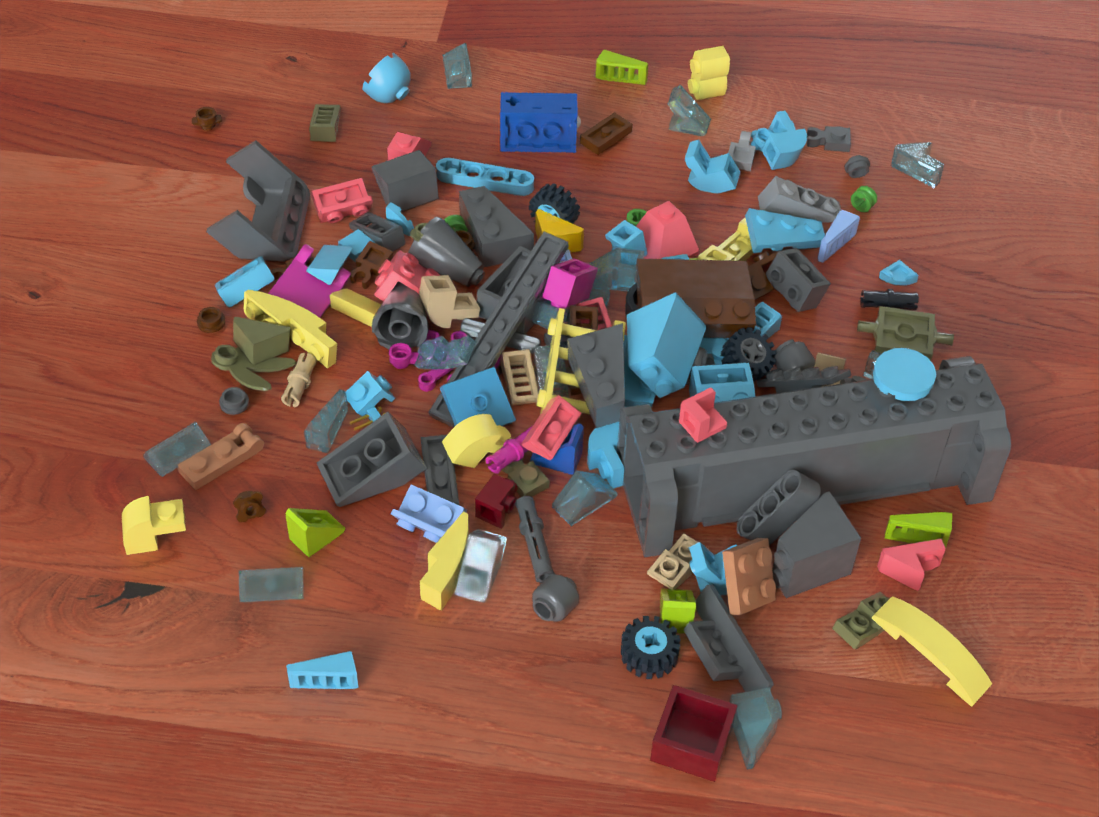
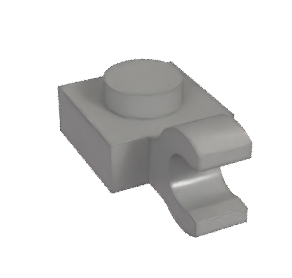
M741 131L739 143L731 142L728 153L739 169L751 171L756 146L750 145L752 132Z

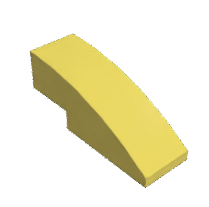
M464 511L429 551L428 572L420 580L421 600L441 611L452 597L466 564L469 548V517Z

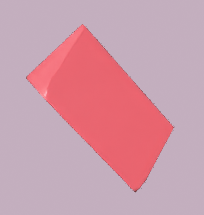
M560 395L552 398L521 445L548 460H552L580 417L581 412Z

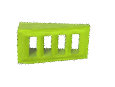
M603 50L596 60L595 77L598 79L641 85L647 83V62Z
M934 512L890 515L884 539L908 543L942 539L946 548L952 531V513Z

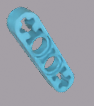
M443 158L436 163V176L441 182L473 188L485 186L490 191L519 196L529 195L534 190V176L528 171L454 158ZM472 172L478 173L479 175L475 177H470L466 174ZM493 177H502L503 180H501V181H494V180H492V178H493Z

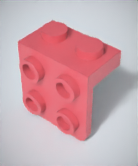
M399 250L391 261L386 259L380 267L379 275L374 282L377 285L374 295L384 301L398 281L419 294L422 276L441 275L431 268L426 269L420 265L418 259L412 254Z

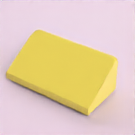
M347 288L330 294L332 309L372 327L373 317L381 304Z

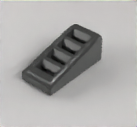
M367 212L349 223L350 229L353 231L359 229L376 244L391 251H395L405 245L402 226L373 213Z

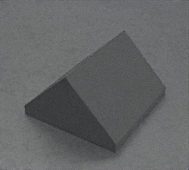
M420 150L371 167L386 206L391 202L402 209L400 212L439 199L436 168Z

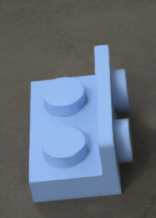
M410 485L399 510L393 509L391 515L398 519L396 525L411 532L416 527L425 531L423 537L437 543L463 511L467 512V510L430 492Z

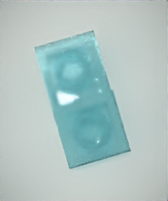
M469 335L450 342L443 336L430 341L427 340L419 347V355L414 365L420 369L432 370L450 369L466 365L476 341Z

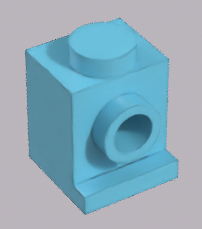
M626 220L622 221L605 235L606 239L612 244L613 255L619 261H622L624 265L634 266L637 258L642 259L647 255L643 231Z

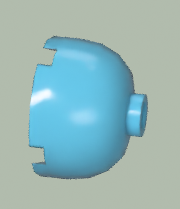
M392 53L393 58L387 55L377 63L369 73V76L372 77L369 84L366 81L363 83L362 90L377 102L385 104L394 102L397 99L401 101L410 91L408 86L411 80V73L408 66L395 53Z

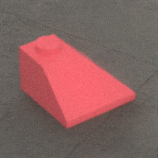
M670 201L648 210L636 225L637 228L643 231L647 255L642 259H662L663 257L687 254L689 258H693L699 255V248L686 216Z

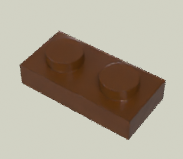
M614 112L581 134L580 144L599 155L630 134L633 124Z

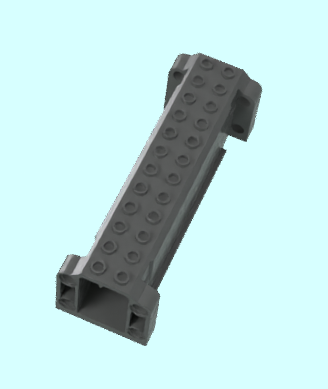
M971 356L942 360L939 370H935L936 378L930 393L926 397L915 401H901L895 399V395L890 393L886 395L880 391L874 383V379L716 402L714 403V408L727 421V428L698 443L679 423L681 408L653 412L649 404L623 407L620 409L617 454L624 465L623 488L644 558L661 555L665 549L669 551L672 548L674 531L695 528L698 522H702L703 527L738 521L741 515L790 470H796L817 481L821 488L819 498L824 493L830 491L839 505L957 485L966 505L990 502L993 500L1011 450V437L1007 428L1005 408L983 364L975 363Z

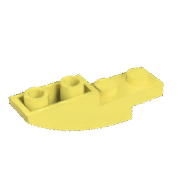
M253 290L244 292L243 309L249 319L290 327V338L296 345L301 346L305 351L312 354L326 368L336 364L337 343L326 335L325 321L307 309L283 298Z

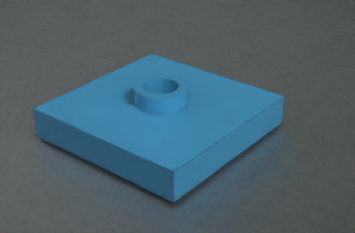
M495 367L440 387L455 426L461 421L479 414H490L497 426H505L516 421Z

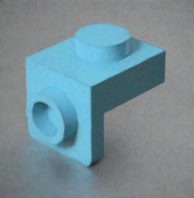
M369 371L343 394L360 416H365L367 414L366 410L374 407L382 398L390 402L395 399L389 391L392 388L391 384L382 375L376 377Z

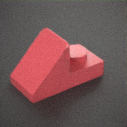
M942 539L883 548L877 567L879 572L919 591L924 578V571L940 567L946 548Z

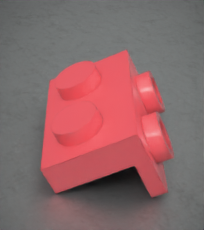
M362 178L311 192L321 223L327 221L329 223H336L350 215L355 217L362 216L371 210L373 203L372 197L367 194Z

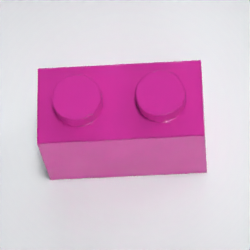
M575 258L551 266L542 297L550 300V304L554 307L562 309L589 299L598 268Z

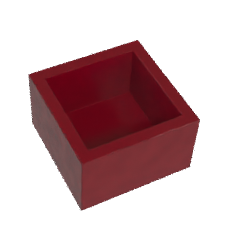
M673 685L653 738L650 761L715 782L734 726L738 705Z

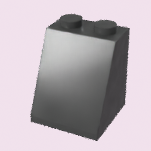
M830 491L824 493L778 540L772 573L776 588H780L785 598L852 574L861 537Z

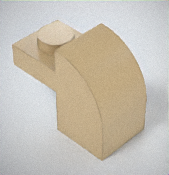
M449 275L422 276L419 297L430 320L435 325L450 328L452 319L464 320L465 318L479 317L480 307L472 293H457Z

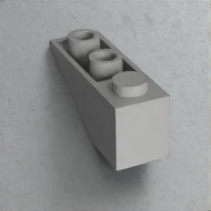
M777 176L772 179L758 196L760 210L822 221V223L833 222L839 211H841L840 203L836 199L826 197L812 189H806L790 180H784Z

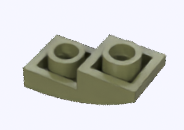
M878 592L862 600L855 611L837 619L832 629L856 650L884 631L872 617L889 598Z

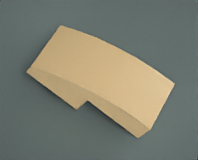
M683 533L669 551L664 550L647 571V575L669 589L675 590L692 575L693 572L690 567L692 557L689 547L699 542Z

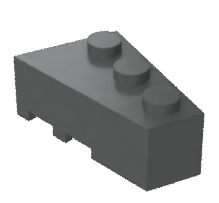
M485 186L459 191L460 216L465 221L467 232L472 235L475 243V252L478 259L484 264V267L504 263L519 246L529 250L533 249L534 233Z

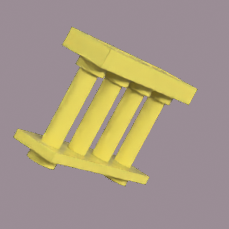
M559 308L556 319L551 318L547 334L552 335L546 379L544 390H539L536 406L541 407L540 414L547 403L557 396L552 395L554 382L579 387L574 374L556 370L558 358L568 360V348L559 347L561 335L576 337L597 331L564 324L565 309ZM615 320L614 323H613V326L619 325V324H622V323H623V342H624V334H625L626 322H622V321ZM562 397L581 413L590 414L585 401Z

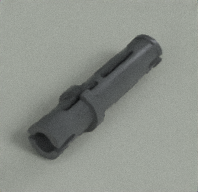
M523 496L515 502L521 521L519 529L520 533L525 536L535 579L537 582L542 583L548 576L555 573L552 569L542 532L544 524L542 519L538 517L534 498ZM529 520L531 521V524H532V527H533V532H532V530H531V526H530ZM537 545H538V549H539V553H540L541 559H539V556H538V552H537V548H536Z

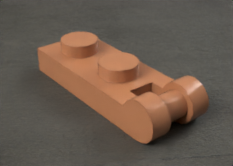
M240 423L234 428L232 433L178 464V471L196 491L260 452L264 447V441L258 435L252 434V429L247 423ZM245 443L243 446L238 447L239 444Z

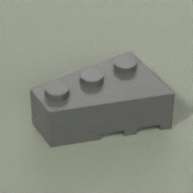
M623 323L567 339L568 361L596 428L619 422L620 409L625 407Z

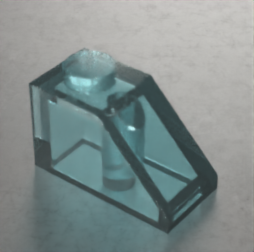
M770 688L732 694L730 698V703L738 705L733 729L747 770L755 767L776 733L778 720L782 719L781 705L778 699H773Z

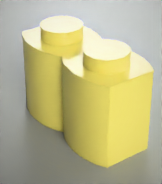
M723 46L697 50L694 52L693 59L690 60L692 74L691 79L688 80V88L697 100L722 96L726 93L730 58Z

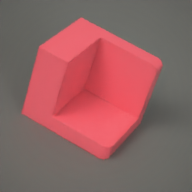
M708 388L681 402L679 423L697 443L727 428V421L714 408L716 392L713 388Z

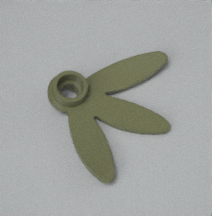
M230 345L218 346L211 355V362L214 366L224 371L229 370L231 375L242 385L261 391L272 389L271 384L252 371L274 372L290 368L296 364V361L292 358L273 357L253 365L239 347L235 348Z

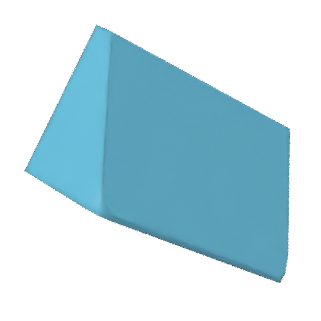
M323 245L306 271L324 283L331 285L349 257L353 247Z
M261 256L215 283V287L226 306L232 307L244 299L245 291L260 290L273 282L274 276Z

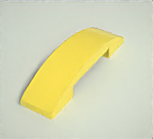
M746 218L739 222L738 229L733 235L718 247L711 245L698 256V260L746 261L753 254Z
M892 596L873 615L872 619L895 640L900 635L904 637L947 675L950 681L946 685L971 707L992 685L981 665L961 642L937 621L918 608Z

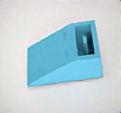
M749 363L692 366L689 384L690 397L708 388H713L716 392L714 403L755 397L754 382Z

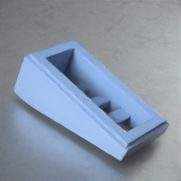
M845 210L839 211L821 241L817 258L819 262L823 263L856 235L860 220L858 215Z

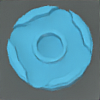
M894 348L883 352L877 358L873 370L874 383L884 394L888 395L890 393L895 395V399L901 401H915L926 397L930 393L935 382L936 371L929 358L920 352L907 348Z

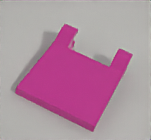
M304 244L268 294L291 301L321 318L330 305V294L342 290L348 282L351 273L342 268L331 285L309 274L306 271L308 269L306 264L310 260L314 249Z

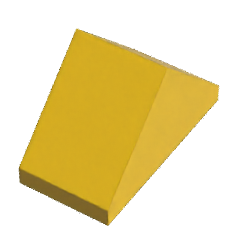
M541 209L536 211L535 232L538 239L545 231L567 241L570 253L583 249L584 228Z

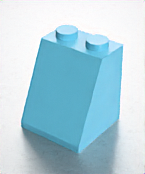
M676 292L627 314L628 367L659 398L685 387L706 330V325Z

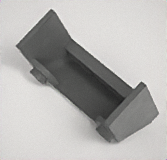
M255 140L226 159V163L245 178L243 183L244 195L256 205L252 222L236 210L208 227L206 232L240 259L255 260L262 256L266 261L286 262L297 255L310 200V191L304 181Z

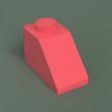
M397 132L387 148L388 160L418 150L425 156L431 147V141Z

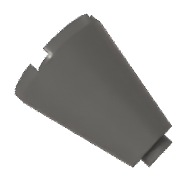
M435 217L430 220L420 231L423 234L419 242L413 241L408 253L415 256L419 264L426 269L431 268L440 275H449L451 280L467 287L473 284L478 285L485 275L483 271L484 264L444 219Z
M400 281L397 282L375 313L372 320V332L378 338L379 344L387 349H390L392 345L397 343H405L410 348L415 346L418 348L427 338L429 326L425 308L419 294Z

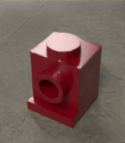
M493 474L475 498V517L502 529L505 525V514H510L515 507L517 500L515 493L518 490L517 484L511 479Z

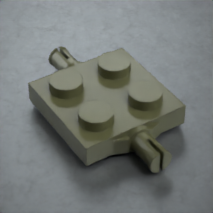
M880 306L875 323L859 320L857 325V332L873 334L875 339L874 354H882L894 348H907L920 352L931 361L935 343L952 346L954 334L937 332L935 314Z

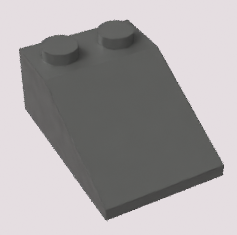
M519 246L477 290L476 302L480 307L479 317L485 320L489 318L531 250ZM545 286L516 332L526 334L538 321L549 300L542 297Z
M389 412L382 415L316 463L338 507L401 487L427 469L407 430Z

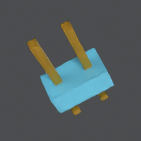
M375 406L367 409V415L350 421V425L366 418L370 420L355 427L354 431L366 427L380 418L381 406L379 410Z

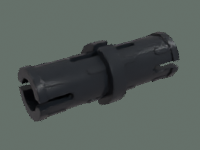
M887 289L885 292L862 290L861 296L864 297H860L862 308H879L883 306L917 310L918 305H915V303L919 302L918 293L894 292L893 289Z

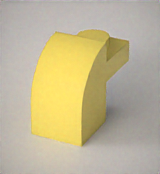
M479 414L458 423L444 438L442 443L453 464L475 468L488 452L495 453L502 448L503 443L511 439V434L505 427L497 426L490 414Z
M145 496L130 502L122 512L123 543L126 554L158 550L157 535L186 531L183 500L177 499L150 503L149 496Z

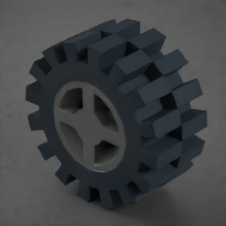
M748 327L746 330L744 328L739 329L738 332L736 331L724 343L722 347L724 349L721 351L720 356H724L721 360L722 364L749 363L753 382H755L773 368V365L776 363L774 356L777 353L776 350H771L774 344L773 342L767 343L766 340L769 337L766 334L761 337L760 330L757 329L753 333V328Z

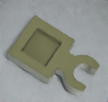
M522 458L520 461L512 462L502 469L503 472L508 474V479L517 484V493L521 497H533L549 488L550 480L533 461L524 464Z

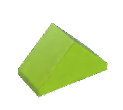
M288 508L285 513L289 539L308 557L336 539L346 529L326 510Z
M661 588L660 623L662 624L666 619L670 622L669 629L674 626L677 629V633H685L683 631L689 622H694L696 601L692 590Z

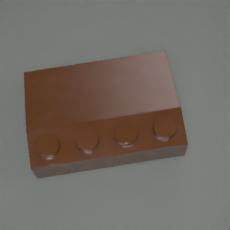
M637 258L638 309L676 292L706 325L703 338H730L739 329L744 328L746 330L748 327L753 328L754 331L756 326L755 299L747 261Z

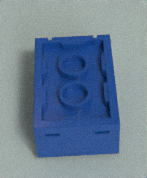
M501 92L500 152L576 153L577 129L581 124V119L578 116L577 94Z

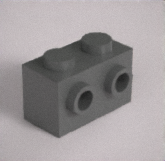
M797 248L778 251L766 272V276L774 289L779 291L789 302L790 306L798 312L817 308L831 285Z

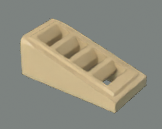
M530 349L502 352L500 364L511 405L537 403L539 391ZM522 365H523V367H524V368H520V369H512V370H511V367H513V366H522ZM526 374V377L513 378L512 376ZM527 382L529 386L515 387L514 385ZM531 391V395H516V393Z

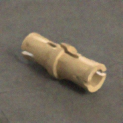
M301 353L299 355L294 370L287 377L288 385L281 400L289 407L293 399V407L299 405L304 389H307L311 383L310 375L317 360L310 353L307 354L305 361L306 354Z

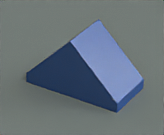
M579 423L572 427L552 460H548L533 452L530 461H533L538 466L574 475L583 452L584 426Z

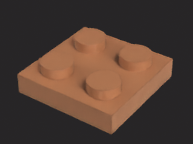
M756 538L722 551L730 615H742L776 600V584L773 580L771 565L772 552L769 548L768 538Z

